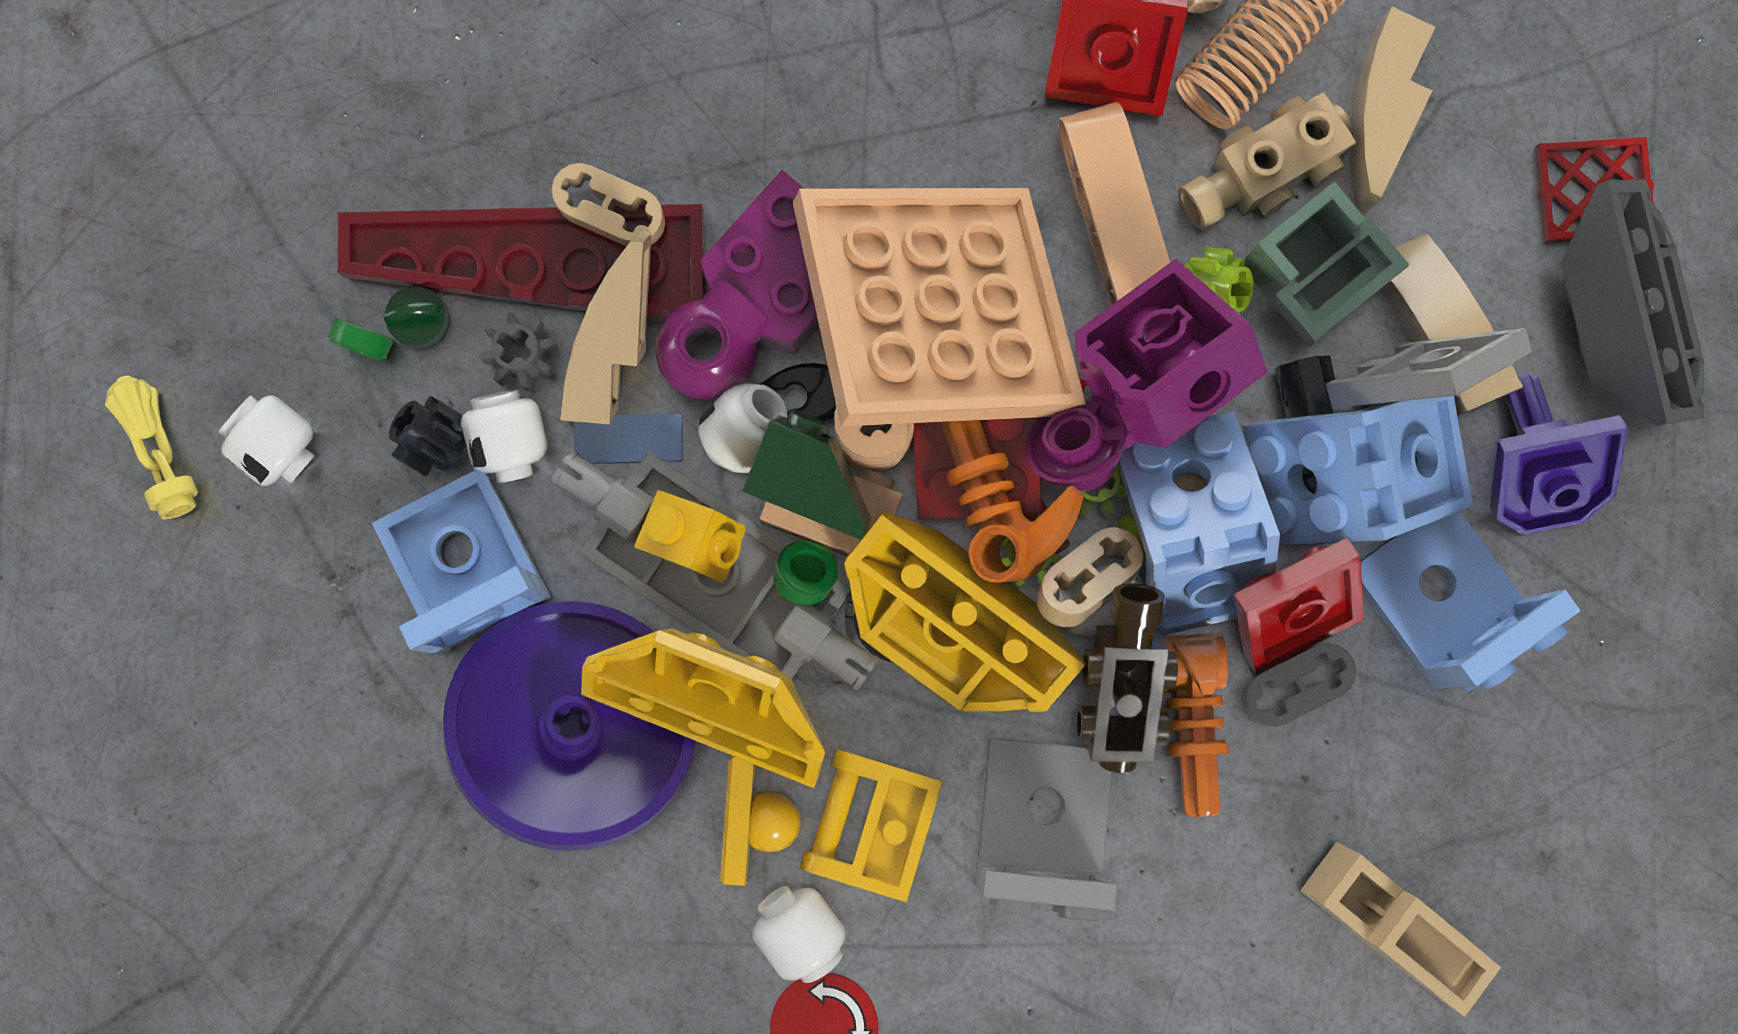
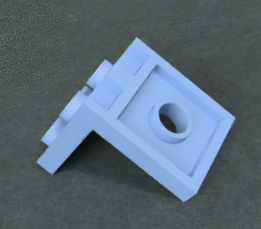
M1454 396L1380 403L1358 411L1257 421L1242 426L1247 447L1280 533L1279 545L1337 543L1345 538H1348L1350 542L1383 541L1473 506ZM1415 452L1417 456V467L1415 463ZM1304 466L1315 475L1317 481L1315 494H1312L1304 485L1302 479Z
M1235 411L1207 417L1167 448L1136 442L1122 453L1117 464L1146 553V585L1155 587L1165 594L1162 622L1155 626V628H1159L1162 636L1238 618L1234 594L1243 590L1252 579L1263 574L1273 575L1276 572L1280 533ZM1194 473L1205 478L1208 484L1199 491L1189 492L1177 487L1174 480L1180 475Z
M474 470L372 523L418 617L398 626L410 650L444 655L452 651L453 646L480 632L488 631L508 616L536 603L543 604L552 599L488 473ZM452 534H466L473 546L471 558L463 566L456 568L447 566L441 557L443 542Z
M1460 511L1392 537L1361 559L1363 594L1433 689L1464 688L1465 691H1470L1481 685L1484 690H1488L1498 685L1517 670L1512 660L1530 648L1535 653H1538L1558 642L1569 632L1563 623L1581 611L1566 590L1524 598ZM1428 567L1439 568L1446 574L1449 580L1448 593L1441 601L1428 599L1420 589V576Z

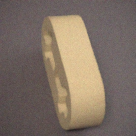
M583 163L570 164L561 169L555 176L551 188L553 200L561 214L572 223L626 247L639 231L651 232V245L657 242L663 234L665 227L664 212L657 198L649 191L592 165ZM587 180L590 181L589 187L592 193L597 198L604 200L602 206H599L588 200H582L577 208L572 207L573 200L566 191L570 186L580 188L584 181ZM639 205L646 206L645 212L651 224L648 227L638 225L634 232H628L625 218L613 212L616 206L629 212H635Z
M1104 528L1053 565L1044 575L1036 597L1037 606L1042 616L1054 625L1074 627L1087 620L1111 601L1114 588L1121 584L1132 583L1142 566L1144 554L1138 539L1129 531L1121 528ZM1118 552L1124 557L1121 566L1113 563L1101 573L1096 570L1104 553L1112 556ZM1080 581L1085 584L1076 602L1072 599H1067L1061 603L1055 598L1058 588L1067 591Z

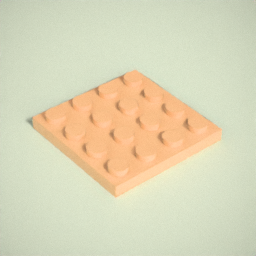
M1029 188L799 189L793 201V207L841 426L1053 417L1063 410L1083 408L1086 405Z

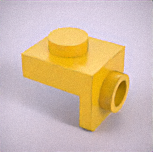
M657 490L634 548L723 583L728 576L731 566L736 562L740 554L741 542L746 532V527L714 509Z

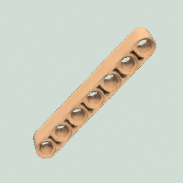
M1119 102L1058 119L1063 152L1110 306L1170 263L1124 110ZM1194 473L1180 475L1174 480L1177 487L1189 492L1199 491L1208 484L1205 478Z

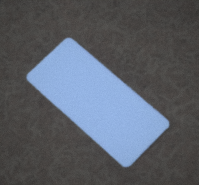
M679 413L615 415L610 425L573 421L574 450L579 453V456L590 463L642 462L649 451L664 462L681 461L683 458L682 416Z

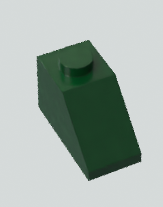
M791 410L788 418L777 415L771 419L742 492L861 540L869 527L871 517L837 438L823 433L826 426L824 422L798 411Z

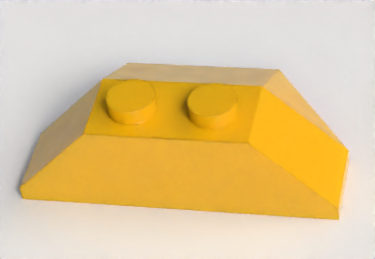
M882 511L844 561L861 639L959 711H1012L1028 709L1029 712H1046L1085 666L1081 655L1056 625L1050 623L1042 616L1035 601L1009 582L993 583L979 577L970 564L969 552L939 530Z
M669 628L590 655L582 666L581 695L809 787H815L824 760L825 750L790 675L779 671L772 662L758 656L743 657L723 649L714 639L704 634H686Z

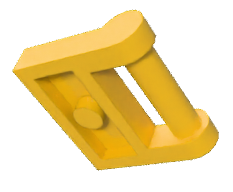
M835 749L831 767L836 768L812 849L811 851H804L799 868L907 903L943 781ZM862 776L877 781L853 863L850 864L835 859V855L859 777Z

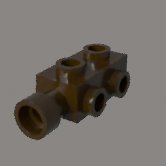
M1127 583L1114 588L1111 617L1116 621V626H1096L1094 649L1086 648L1083 654L1085 666L1082 668V678L1084 686L1089 687L1087 705H1079L1077 708L1076 739L1078 743H1085L1091 761H1099V765L1102 768L1114 773L1132 772L1135 770L1137 763H1153L1155 746H1166L1170 734L1169 712L1167 708H1161L1163 689H1174L1176 686L1178 662L1176 653L1168 651L1159 628H1155V626L1162 622L1165 594L1161 590L1145 584ZM1116 706L1120 715L1110 716V709Z

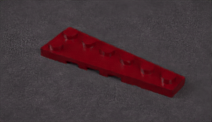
M702 204L661 205L665 217V227L658 241L651 245L647 320L665 322L668 315L683 304L701 300L705 297V274L700 262L704 256V209ZM639 205L635 212H629L618 206L613 211L625 218L628 232H634L638 225L648 227L651 224L645 212L646 206ZM558 207L337 212V272L345 278L403 286H422L431 290L587 311L607 272L626 248V246L572 223L561 214Z

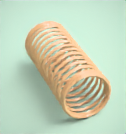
M1245 0L1244 4L1238 6L1236 13L1230 15L1227 20L1228 23L1221 25L1219 33L1212 35L1210 43L1204 44L1201 49L1202 53L1195 54L1193 63L1186 64L1184 70H1181L1180 74L1176 76L1175 84L1177 91L1187 105L1202 119L1221 129H1234L1241 120L1240 113H1248V103H1256L1258 101V94L1265 93L1267 90L1266 84H1273L1275 82V74L1283 73L1285 70L1284 64H1291L1293 54H1300L1302 51L1301 44H1309L1311 40L1310 35L1317 34L1320 30L1319 25L1326 24L1328 15H1334L1337 7L1342 6L1346 0H1313L1317 6L1308 0H1293L1308 15L1300 11L1289 0H1267L1275 12L1262 6L1260 0H1255V4L1250 3L1252 0ZM1325 6H1329L1332 8L1331 10L1327 11ZM1246 8L1247 14L1242 13L1243 9ZM1250 8L1259 10L1266 22L1255 17ZM1280 8L1286 11L1297 23H1295L1287 15H1285L1280 10ZM1313 11L1322 14V20H1318ZM1236 18H1237V20H1238V24L1233 23V21H1234ZM1242 18L1250 20L1261 35L1246 27ZM1271 18L1281 24L1286 31L1281 29ZM1303 20L1314 24V29L1309 30ZM1226 28H1229L1230 34L1224 33ZM1233 28L1241 30L1252 45L1237 37ZM1294 29L1304 33L1305 39L1300 40ZM1266 31L1272 34L1279 42L1274 40ZM1217 38H1220L1221 44L1215 43ZM1225 38L1234 41L1247 58L1230 48ZM1284 38L1296 43L1297 48L1292 50ZM1273 46L1287 53V60L1282 59ZM1209 48H1211L1213 54L1206 52ZM1217 49L1225 51L1244 73L1260 82L1261 89L1255 88L1238 68L1221 58ZM1263 55L1277 62L1279 68L1274 69ZM1200 58H1203L1204 64L1198 63ZM1208 59L1216 61L1230 78L1244 89L1250 91L1253 98L1245 97L1242 91L1229 78L1212 68ZM1252 63L1262 70L1269 72L1270 79H1265ZM1199 69L1209 72L1218 84L1202 74ZM1192 82L1210 93L1224 107L1229 117L1208 103ZM1226 92L1242 101L1244 108H1238Z

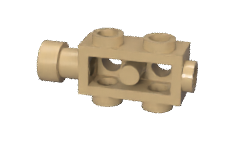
M1325 92L1307 102H1304L1301 96H1297L1270 114L1272 122L1254 132L1251 125H1247L1229 135L1219 144L1222 151L1212 165L1217 173L1209 178L1198 176L1178 188L1179 201L1189 220L1198 229L1203 230L1224 218L1225 210L1234 204L1238 205L1243 215L1259 207L1262 214L1266 216L1291 201L1295 197L1291 188L1307 178L1310 179L1315 187L1337 175L1346 167L1341 159L1346 156L1356 143L1353 138V126L1346 112L1340 106L1332 105ZM1307 124H1310L1319 140L1313 139L1307 134ZM1258 153L1268 155L1267 166L1269 169L1258 167L1254 161V155Z

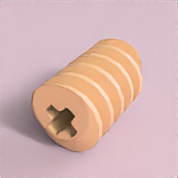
M836 407L834 412L835 436L845 459L852 465L853 469L860 471L861 468L883 474L896 468L906 458L912 443L914 423L885 424L884 432L876 430L868 437L863 434V425L841 426Z

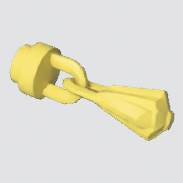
M129 375L118 378L117 382L112 384L107 390L105 406L123 426L131 440L138 461L152 472L156 485L144 493L149 509L157 511L162 520L176 518L192 511L196 507L194 497L198 494V491L191 476L175 477L170 466L172 462V449L160 418L158 390L150 386L144 379L133 378ZM154 437L159 450H152L149 457L142 439Z

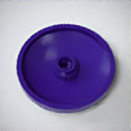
M562 601L540 604L514 613L491 627L470 647L455 670L448 688L443 715V742L446 759L459 790L483 819L502 833L520 842L550 850L576 851L603 847L620 841L646 826L662 812L678 791L689 769L696 741L581 695L582 666L588 656L648 635L654 631L634 617L604 605L589 602Z

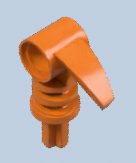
M980 420L941 422L957 466L946 474L949 485L954 487L964 486L966 493L958 499L960 506L971 507L973 514L966 519L968 528H979L969 547V560L973 570L982 579L993 583L1024 581L1034 577L1040 572L1045 561L1067 539L1079 515L1084 495L1074 486H1069L1038 519L1029 521L1023 515L1019 501L1009 502L1007 495L1015 487L1012 481H1002L1000 474L1009 466L1005 453L992 454ZM1007 537L1013 542L1016 550L1015 561L1009 569L1003 564L1000 557L1001 545Z
M1222 633L1163 636L1168 651L1176 653L1178 662V676L1175 688L1163 689V692L1175 691V697L1166 698V706L1168 710H1176L1177 719H1170V732L1178 731V741H1169V746H1166L1167 757H1180L1182 801L1185 815L1190 817L1214 816L1220 812L1217 755L1229 754V743H1226L1225 739L1215 738V730L1225 729L1224 717H1214L1213 709L1223 707L1222 695H1212L1215 689H1225L1227 685L1228 663L1225 640Z

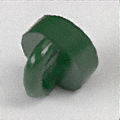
M409 286L397 291L390 298L383 314L388 331L397 341L412 349H425L435 345L444 336L449 325V313L445 303L432 290L422 286Z

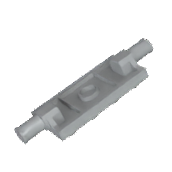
M575 450L569 452L562 462L581 475L582 479L577 480L558 467L552 476L551 483L561 487L595 511L594 518L598 520L592 534L579 551L580 554L694 632L714 639L723 649L743 657L758 656L772 662L779 671L789 674L791 679L803 662L809 664L813 659L851 685L855 691L860 689L867 677L846 663L847 660L854 661L871 673L880 658L876 655L873 656L834 629L836 622L833 621V618L850 595V587L837 579L829 595L821 602L813 605L795 604L784 598L774 584L773 568L779 554L787 544L650 451L627 479L621 477L617 481L579 456V453ZM657 490L714 509L745 525L746 532L741 542L740 554L736 562L731 566L728 576L723 583L634 548Z

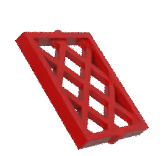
M1647 137L1539 143L1535 147L1540 188L1537 195L1541 200L1545 243L1572 240L1576 231L1566 230L1576 218L1581 221L1585 212L1583 210L1588 206L1598 184L1609 181L1614 174L1621 180H1636L1621 167L1632 153L1638 156L1640 173L1638 180H1646L1651 191L1650 201L1654 205L1652 192L1654 182L1651 180ZM1626 148L1615 162L1601 151ZM1584 151L1574 164L1560 154V152ZM1591 155L1608 169L1597 183L1579 170ZM1549 158L1566 171L1555 186L1549 182L1547 164ZM1572 177L1589 190L1578 205L1561 192ZM1553 199L1571 212L1559 227L1553 223L1551 204Z

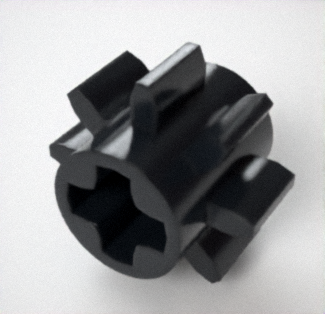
M433 396L428 397L424 406L417 401L408 402L396 414L389 429L390 440L398 444L392 456L423 476L429 474L432 466L440 471L449 469L460 458L466 446L463 432L458 428L463 415Z

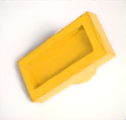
M735 756L729 760L720 881H723V885L745 886L749 880L751 847L765 853L782 851L789 847L798 836L801 820L800 812L794 801L785 794L776 791H764L755 795L757 765Z

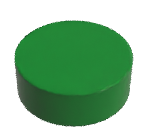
M335 317L328 334L330 342L379 361L386 360L394 341L385 335Z
M797 540L785 546L773 568V581L779 593L787 600L800 605H813L824 600L829 595L838 577V565L833 554L824 545L812 540Z

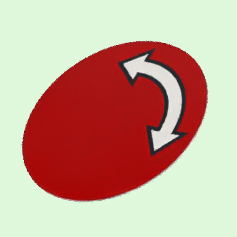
M827 973L811 983H804L801 979L792 983L778 998L770 1020V1034H878L879 1031L877 1013L867 993L854 981L833 973Z

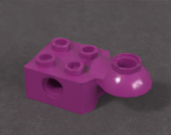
M783 169L700 260L710 290L707 295L701 300L683 304L668 315L657 334L655 355L660 373L672 388L690 398L711 400L720 397L729 388L745 383L755 366L758 341L760 346L768 347L769 350L796 354L819 328L793 207V201L799 189L805 188ZM711 333L722 340L719 352L711 359L697 360L688 353L690 343L699 334Z
M1174 259L1075 332L1076 355L1080 361L1081 372L1092 396L1085 399L1086 405L1083 408H1070L1058 412L1053 417H1041L1033 425L1026 440L1025 458L1032 471L1048 483L1066 488L1074 486L1079 491H1087L1103 485L1112 476L1122 453L1136 442L1167 448L1268 373L1251 324L1181 262Z

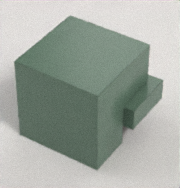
M1335 182L1331 183L1259 241L1244 259V266L1250 269L1254 283L1300 338H1304L1309 346L1313 345L1410 265L1370 218L1365 221L1366 218Z

